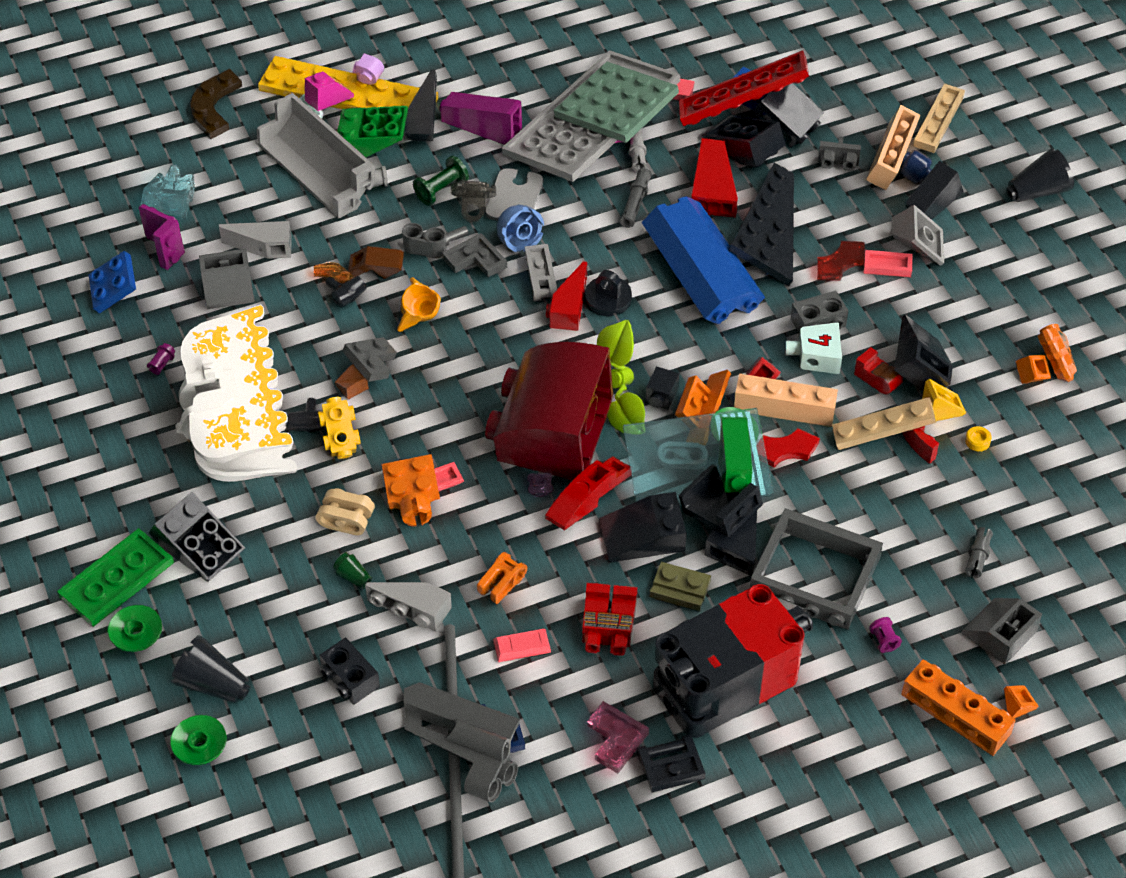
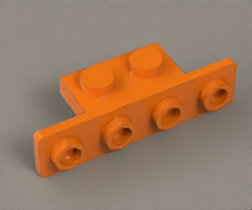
M729 370L711 374L706 385L696 375L688 378L675 413L690 429L686 443H697L702 446L707 444L711 432L710 421L721 405L731 375Z

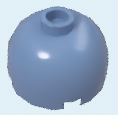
M520 204L505 209L499 216L497 235L500 241L512 251L523 250L525 252V246L537 245L543 235L541 229L542 225L544 226V220L541 214L533 208Z

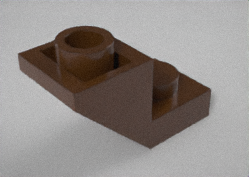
M367 246L350 255L348 274L356 277L372 269L382 278L386 279L402 271L404 252L398 249Z

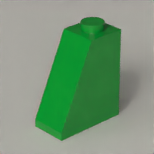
M721 417L718 464L725 492H741L752 482L753 469L747 417Z

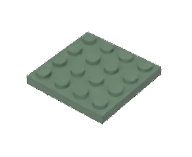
M607 61L554 109V115L558 119L627 143L679 93L678 85Z

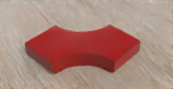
M799 428L792 434L780 438L763 435L756 445L758 459L760 462L773 468L787 459L808 461L818 446L820 438Z

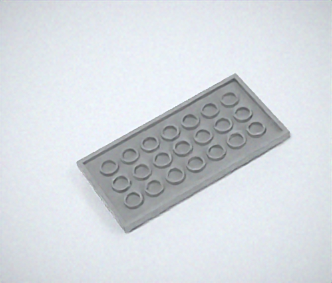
M609 50L502 147V153L504 156L574 182L617 140L558 119L554 115V109L607 61L675 85L680 82V74Z

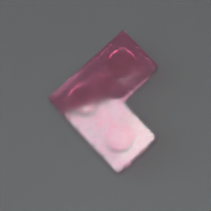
M604 701L588 719V727L607 738L596 752L595 760L617 774L649 734L648 727Z

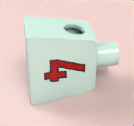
M839 323L802 327L799 333V341H785V355H799L800 367L804 370L840 374L842 352Z

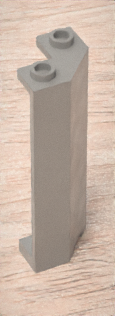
M291 93L275 101V119L257 128L258 145L338 219L357 210L362 203L359 199L365 190H371L375 184V165L295 94Z

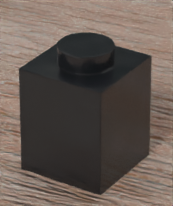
M656 366L646 387L645 403L669 410L679 389L680 373Z

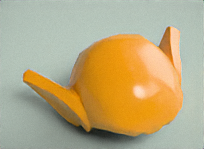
M413 277L410 278L411 285L404 291L401 297L400 310L403 317L397 328L399 332L416 325L418 322L431 320L437 315L440 308V295Z

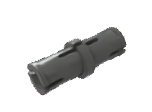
M980 527L976 530L974 544L970 546L968 552L970 558L965 568V573L969 577L973 569H975L973 578L982 576L984 562L989 557L990 551L988 548L993 537V532L989 528L986 536H983L986 527Z

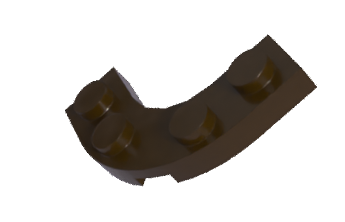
M230 68L202 82L191 99L193 120L210 139L229 130V124L214 108L217 101L242 87L241 79Z

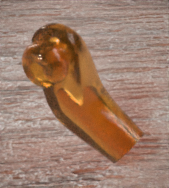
M336 262L314 265V277L331 276L340 283H345L354 278L350 272Z

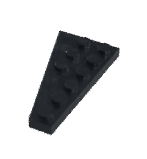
M774 162L728 251L785 285L790 286L793 282L794 174Z

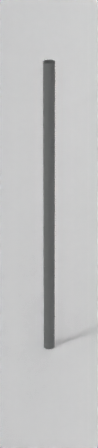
M448 624L444 627L446 692L458 696L455 626ZM449 752L453 878H464L460 757Z

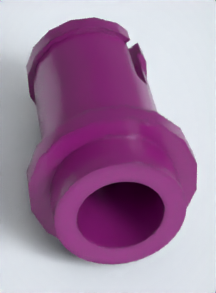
M167 343L158 346V352L147 364L149 371L156 375H159L168 361L173 360L175 357V349Z

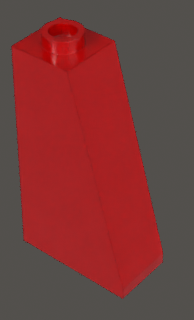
M702 138L691 198L700 202L709 215L736 218L738 196L725 141Z

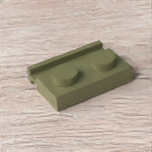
M661 562L650 590V598L700 611L711 582V575Z

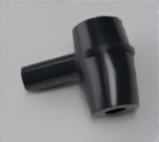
M331 276L325 281L326 285L334 290L331 293L333 301L341 308L349 303H353L367 289L365 282L359 276L345 283H340Z
M315 398L307 399L305 411L288 413L289 431L311 433V431L323 430L324 426H321L319 421V411H316L317 401Z

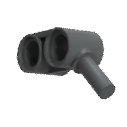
M409 223L402 228L403 248L409 254L436 259L441 258L442 252L446 251V246L449 245V242L467 235L468 229L466 226H462L445 234L441 228L433 227L423 232V228L419 224Z

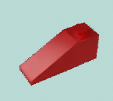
M583 261L555 291L551 304H547L546 318H550V328L579 330L587 283V262Z

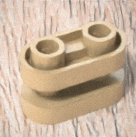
M335 488L326 492L323 505L319 507L315 518L325 528L352 535H362L368 524L367 519L371 517L375 506L366 495H357Z

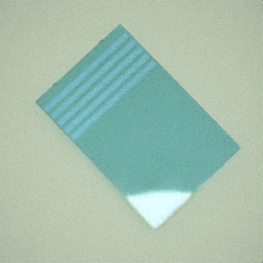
M757 408L623 425L625 446L627 447L634 488L633 493L636 501L650 495L676 492L679 506L682 507L679 494L711 464L717 466L721 476L718 464L721 417H747L753 469L751 483L758 486L761 496L773 495L771 474Z

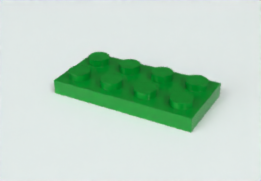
M138 528L59 589L57 593L59 598L88 624L94 627L170 567L174 560L169 553Z

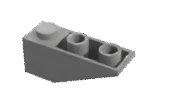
M289 221L219 224L221 241L224 244L238 249L246 248L247 252L267 259L291 258L292 236Z
M367 582L365 585L367 600L376 607H384L398 617H406L422 628L428 627L436 631L452 608L451 593L427 582Z

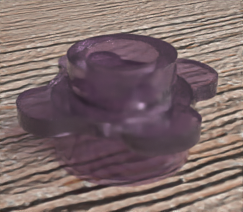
M550 473L529 474L527 477V481L530 482L528 492L536 497H544L552 493V475Z

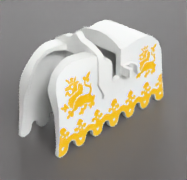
M262 305L202 322L191 329L182 341L181 359L185 375L179 390V403L185 411L181 416L180 422L175 425L176 432L184 434L192 442L197 466L212 479L241 481L297 472L295 461L282 458L283 454L292 449L293 438L289 433H280L287 428L288 416L283 411H277L282 407L283 394L280 390L275 389L278 386V372L271 368L273 366L274 353L271 348L267 347L269 345V331L264 326L255 325L256 321L264 317L265 312Z

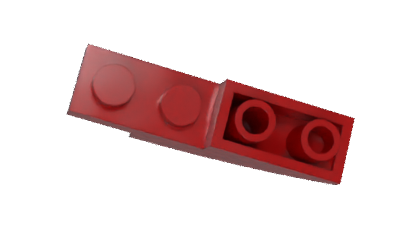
M613 456L604 463L596 460L564 489L545 514V519L565 531L597 508L600 497L630 477L632 467Z

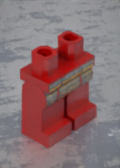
M586 584L582 643H585L586 652H600V644L611 645L610 653L613 655L623 656L627 647L631 646L638 587L614 585L611 613H609L610 585Z

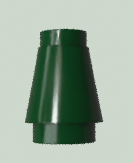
M343 553L333 565L338 576L361 589H365L367 582H371L373 579L354 554Z

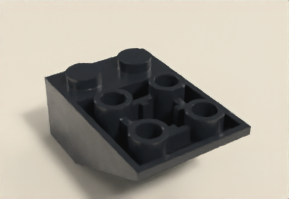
M903 315L894 371L921 391H924L925 382L928 379L943 387H947L951 384L953 365L940 341L907 315Z
M190 492L157 521L149 531V534L167 553L207 582L245 549L242 543L193 492Z

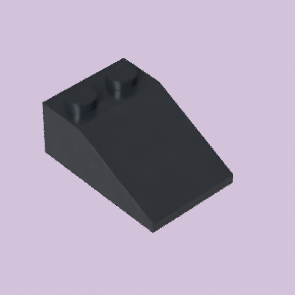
M730 115L701 135L704 139L725 141L728 156L739 164L749 165L750 167L762 165L763 161L770 156L776 155L781 148L786 146L779 121Z
M676 492L650 495L599 518L609 563L683 552L686 549L687 532Z

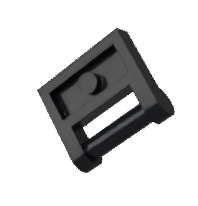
M691 734L682 736L680 740L648 748L646 746L637 747L638 759L642 764L651 793L705 779L706 773ZM682 750H685V752H686V753H682V754H678V755H674V756H670V757L658 759V760H655V761H651V758H655V757H658V756H662V755H666V754H670V753H674V752H678V751H682Z

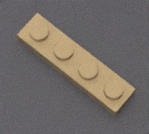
M947 84L943 85L914 139V147L935 153L964 98L965 90Z
M930 397L836 423L832 426L838 450L930 425L936 423L932 402Z

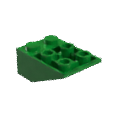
M408 106L342 109L337 132L362 155L368 157L403 140Z

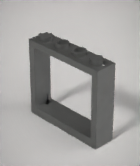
M785 508L751 577L750 588L757 584L766 585L777 598L802 607L811 618H817L833 626L836 625L849 630L880 560L883 543ZM784 533L866 562L847 606L764 577L765 571Z

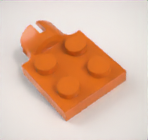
M432 454L382 464L389 508L400 509L403 522L409 526H417L415 520L417 515H420L421 525L429 522L432 517L430 504L432 501L440 499Z

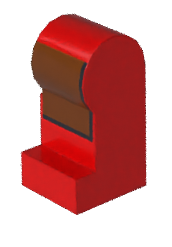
M872 347L856 359L854 375L882 394H890L903 382V377L894 371L895 367L889 366V364L880 359L878 352Z

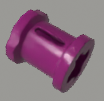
M889 617L879 618L869 626L871 634H874L879 642L878 648L882 653L892 652L902 643L901 638L895 634L892 628L893 622Z

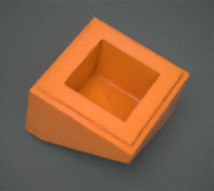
M1045 355L1027 356L1016 361L1022 384L1051 378Z

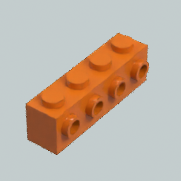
M923 659L904 680L902 696L990 755L994 756L1011 735L1016 720L1008 712L998 709L989 703L984 696L974 693L965 687L961 681L953 679L942 672L938 666L930 664Z

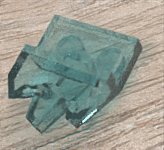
M177 164L170 165L165 177L163 174L158 173L144 188L140 206L145 204L156 208L159 212L168 216L186 219L189 201L192 202L195 190L194 175L187 174L180 178V167Z

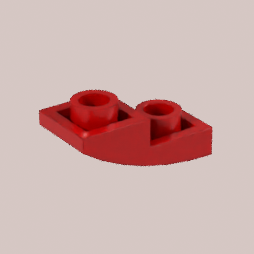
M925 426L902 432L909 445L926 462L930 464L936 459L939 442L931 435L924 433Z

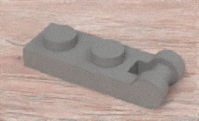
M548 244L525 246V257L534 302L541 301V298L549 297L552 300L553 294L557 290ZM548 285V288L540 289V286Z

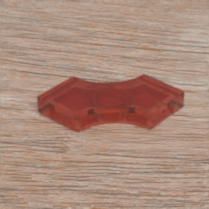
M841 241L840 247L836 252L828 256L818 257L817 280L841 281L842 275L846 270L854 266H863L865 261V242Z

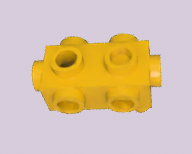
M332 397L326 400L327 404H322V411L318 412L320 425L326 426L327 435L323 436L326 451H331L332 457L337 456L338 459H345L353 456L352 453H356L357 450L356 445L360 444L358 429L353 430L351 421L356 420L353 405L348 406L347 400L341 401V397ZM344 434L347 439L344 442H339L337 436Z

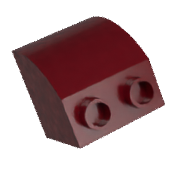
M580 342L541 344L530 348L524 353L519 369L510 367L507 369L502 382L501 396L508 399L503 412L492 410L485 430V438L494 441L497 461L569 480H574L591 464L613 400L610 349L608 347Z

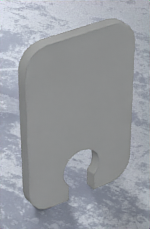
M507 168L501 170L486 207V216L489 219L498 221L499 216L505 209L518 204L534 209L543 185L542 176L537 173L528 172L527 183L516 185L512 181L517 176V170Z

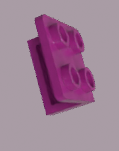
M142 204L139 207L145 236L155 243L160 267L168 270L185 253L178 220L173 216L159 212L154 207Z

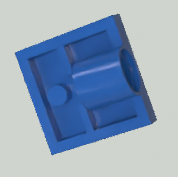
M126 251L121 252L88 274L93 309L98 313L103 312L136 290L131 255Z

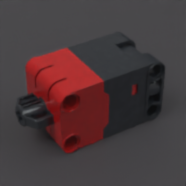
M763 584L753 585L751 588L738 595L729 597L724 602L692 619L683 621L678 626L660 634L656 638L655 660L659 665L654 670V692L686 735L691 734L692 738L701 737L796 685L804 634L806 631L813 629L812 619L799 606L787 611L768 586ZM691 719H699L700 721L695 722Z

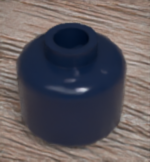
M913 150L911 153L908 151L901 163L900 175L912 183L918 184L931 172L932 160L918 150Z

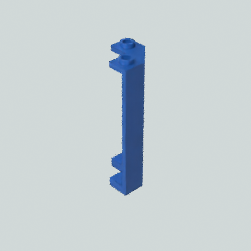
M685 196L679 198L678 203L666 206L665 203L658 205L641 222L706 320L720 324L728 318L735 308L750 313L765 298L739 258L728 251L730 245L700 202Z

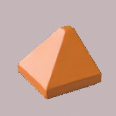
M1025 685L1006 686L1004 688L1007 712L1012 718H1017L1039 707Z

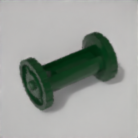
M450 156L446 159V169L427 181L418 177L413 181L412 185L419 200L425 205L431 206L436 202V192L453 181L459 184L466 183L469 180V174L466 166L458 157Z

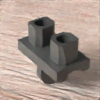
M839 136L838 143L820 141L818 162H821L822 168L831 169L834 164H843L842 168L844 170L854 171L855 167L859 165L861 145L843 143L844 137Z

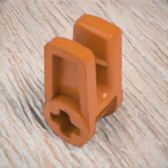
M507 552L501 553L491 568L477 583L478 593L486 595L491 588H494L490 593V598L492 602L498 604L515 585L522 581L527 572V565L522 562L517 563L511 559V555Z

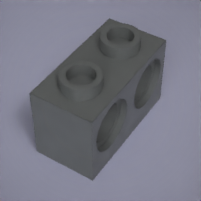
M835 290L792 303L790 319L798 333H800L802 327L829 323H839V329L846 326L848 309Z

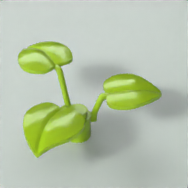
M624 320L605 327L597 338V345L610 349L611 366L615 367V369L611 370L613 388H619L615 394L616 401L611 403L607 416L612 426L620 432L629 435H642L645 433L644 404L640 397L634 393L627 392L622 394L623 391L627 390L626 386L630 385L634 380L633 371L625 366L633 355V332L629 320Z

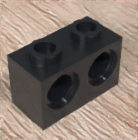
M346 637L319 655L321 662L319 669L323 677L327 681L332 680L340 696L343 699L348 698L353 705L380 687L378 672ZM354 680H360L359 682L352 683Z

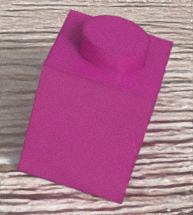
M323 71L305 78V101L317 111L354 97L352 91Z

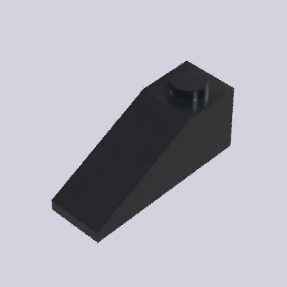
M430 70L408 107L404 128L407 140H434L437 91L436 70Z

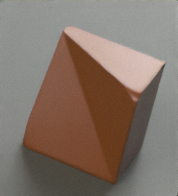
M354 364L335 381V385L347 400L369 389L368 381Z

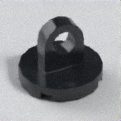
M610 270L601 271L599 276L586 286L585 302L588 304V308L598 315L614 316V313L620 312L621 314L630 307L632 301L631 287L625 280Z

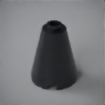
M1051 148L1008 182L1006 191L1011 200L1015 199L1017 202L1070 191L1074 188V177L1069 178L1067 171L1071 168L1064 155L1058 149L1054 151V148Z
M197 635L190 642L195 645L192 650L187 651L185 649L172 673L174 679L171 680V683L236 703L239 699L243 701L251 686L247 685L249 679L205 638Z

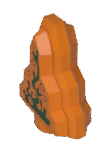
M1058 324L1045 326L1039 331L1040 334L1037 336L1039 342L1051 362L1057 378L1070 382L1074 379L1077 369L1071 355L1067 336L1060 330Z

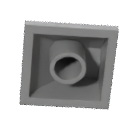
M915 205L892 217L891 233L896 240L901 241L908 248L938 265L944 264L943 229Z

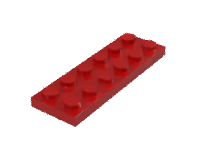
M799 51L679 99L682 125L697 124L701 119L717 116L726 109L737 108L746 101L760 99L764 94L772 91L777 92L789 84H797L809 77L804 51Z

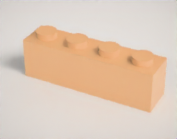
M902 105L899 106L887 126L866 178L867 181L887 190L899 171L920 118L919 114Z
M739 374L734 407L754 415L832 427L838 389Z

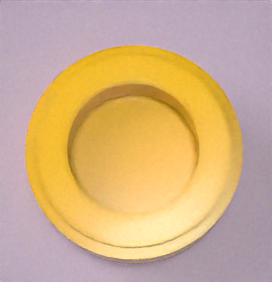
M972 427L967 431L965 443L971 450L984 451L989 448L992 436L984 427Z

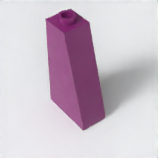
M451 92L446 99L442 100L439 107L442 122L503 145L522 130V106L520 100Z

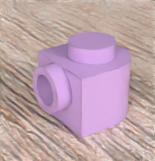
M364 54L353 66V73L357 74V81L368 85L375 84L384 71L382 62L367 54Z

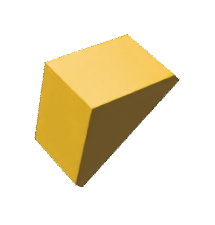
M931 379L925 382L922 399L930 397L936 421L960 417L966 414L958 394Z

